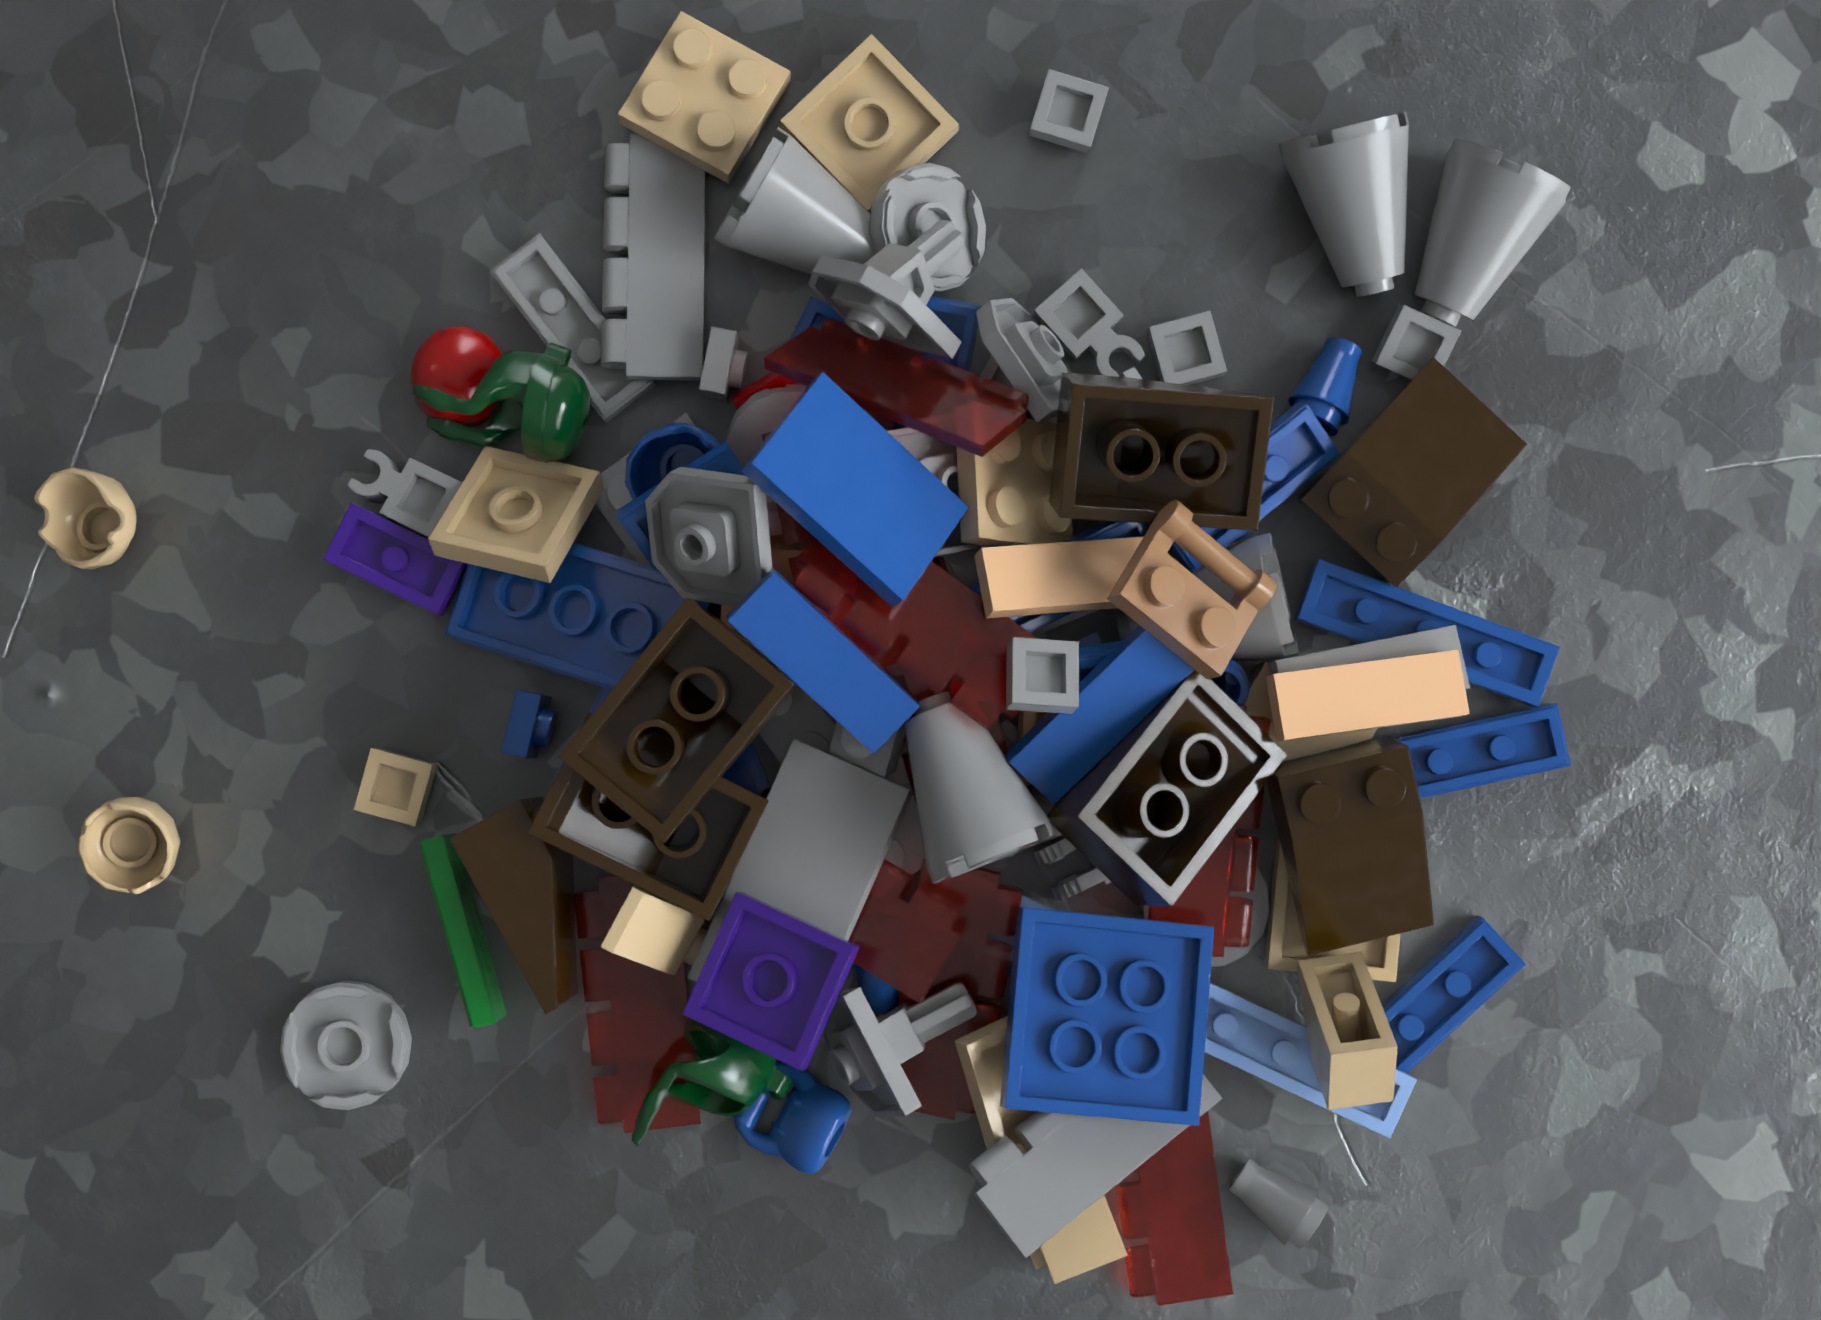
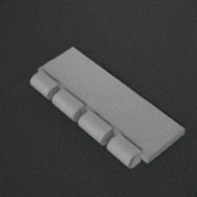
M630 134V145L629 143H610L605 146L604 190L611 194H629V198L609 197L604 200L603 250L611 254H628V258H607L603 260L602 311L608 314L627 315V319H606L602 321L601 366L607 369H626L627 380L701 381L704 366L706 171L639 134Z
M1204 1074L1200 1117L1223 1099ZM1036 1111L1014 1128L1017 1138L1028 1151L1026 1154L1023 1155L1012 1140L1004 1136L969 1163L970 1171L983 1187L974 1196L1024 1260L1190 1125L1083 1115L1073 1116L1072 1114Z

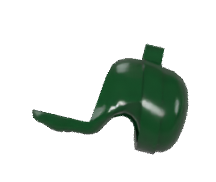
M549 343L545 353L541 354L532 351H507L494 361L482 378L471 399L455 397L423 385H414L413 394L430 407L438 411H451L469 416L480 413L492 402L503 400L496 415L484 431H478L450 420L433 417L427 418V427L448 440L466 441L482 447L490 446L517 431H521V442L526 457L545 463L548 460L558 461L564 459L573 452L584 433L590 412V392L587 384L574 369L568 367L572 350L555 343Z
M690 1018L684 1028V1036L690 1047L701 1059L675 1062L664 1070L658 1082L648 1091L643 1100L642 1108L637 1115L632 1133V1142L637 1147L639 1146L666 1097L712 1114L734 1116L748 1110L762 1093L773 1099L782 1100L792 1080L789 1076L776 1069L775 1063L777 1059ZM677 1077L689 1080L686 1082H673Z

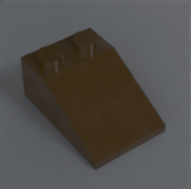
M1432 357L1340 453L1341 456L1334 460L1299 498L1389 583L1397 588L1448 536L1528 444L1440 362Z
M1062 373L1049 503L1060 518L1152 524L1158 513L1169 502L1178 500L1193 513L1192 521L1199 527L1258 531L1274 397L1129 377Z
M687 597L558 758L661 842L666 843L798 685L699 602Z
M1194 670L1052 807L1046 816L1051 821V825L1135 905L1172 906L1287 754L1211 679H1206Z
M588 712L581 728L592 716V713ZM563 762L528 834L710 921L769 800L722 776L666 843H663Z
M1388 736L1281 763L1266 783L1306 954L1311 956L1434 925L1423 809L1409 747Z
M542 796L520 799L449 839L546 1015L578 994L573 855L528 834L544 801Z

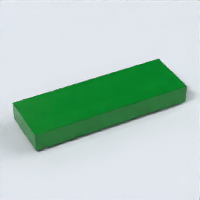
M451 833L421 841L422 845L419 846L470 1027L473 1026V1029H477L498 1022L507 1016L467 870L449 839L457 834Z

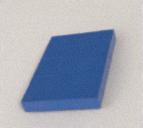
M824 372L810 382L741 470L891 607L905 600L969 508Z

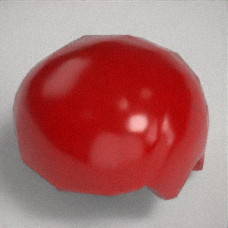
M449 326L445 330H437L424 341L414 356L410 374L412 389L414 385H423L455 397L471 399L482 378L503 352L489 335L469 326ZM414 395L416 404L427 417L446 419L467 427L480 426L485 423L491 411L500 401L492 402L480 413L469 416L451 411H438Z

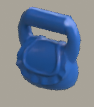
M777 1060L775 1063L776 1069L789 1076L794 1087L790 1093L786 1094L787 1100L776 1121L771 1123L772 1129L770 1134L758 1132L754 1129L771 1098L763 1093L748 1110L733 1116L735 1127L747 1144L766 1155L781 1157L795 1169L804 1173L814 1174L824 1166L838 1143L849 1120L852 1110L851 1105L843 1094L829 1086L821 1085L808 1070L800 1071Z

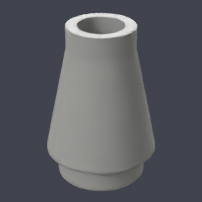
M1250 1158L1240 1169L1228 1189L1241 1199L1283 1245L1290 1241L1300 1249L1310 1240L1329 1209V1205L1317 1198L1318 1190L1262 1167Z

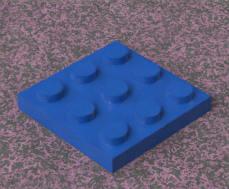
M1018 907L1000 1107L1199 1126L1214 927Z

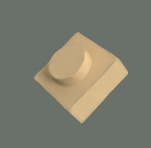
M371 748L354 810L415 827L421 826L438 764L379 748Z

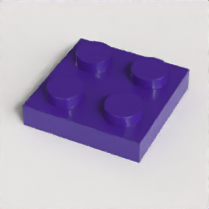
M736 892L682 1014L800 1071L806 1070L860 946L748 894Z

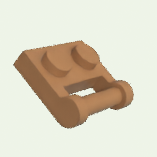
M1173 500L1158 513L1107 599L1203 677L1211 679L1223 674L1257 612L1267 604L1275 593L1277 583L1261 569L1252 571L1196 525L1192 521L1193 513L1178 500ZM1173 542H1176L1235 591L1230 603L1226 602L1167 553Z

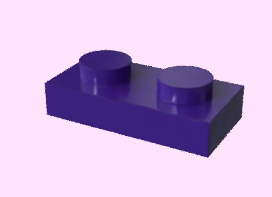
M352 502L323 560L440 616L444 615L467 567V563L434 556L427 538Z

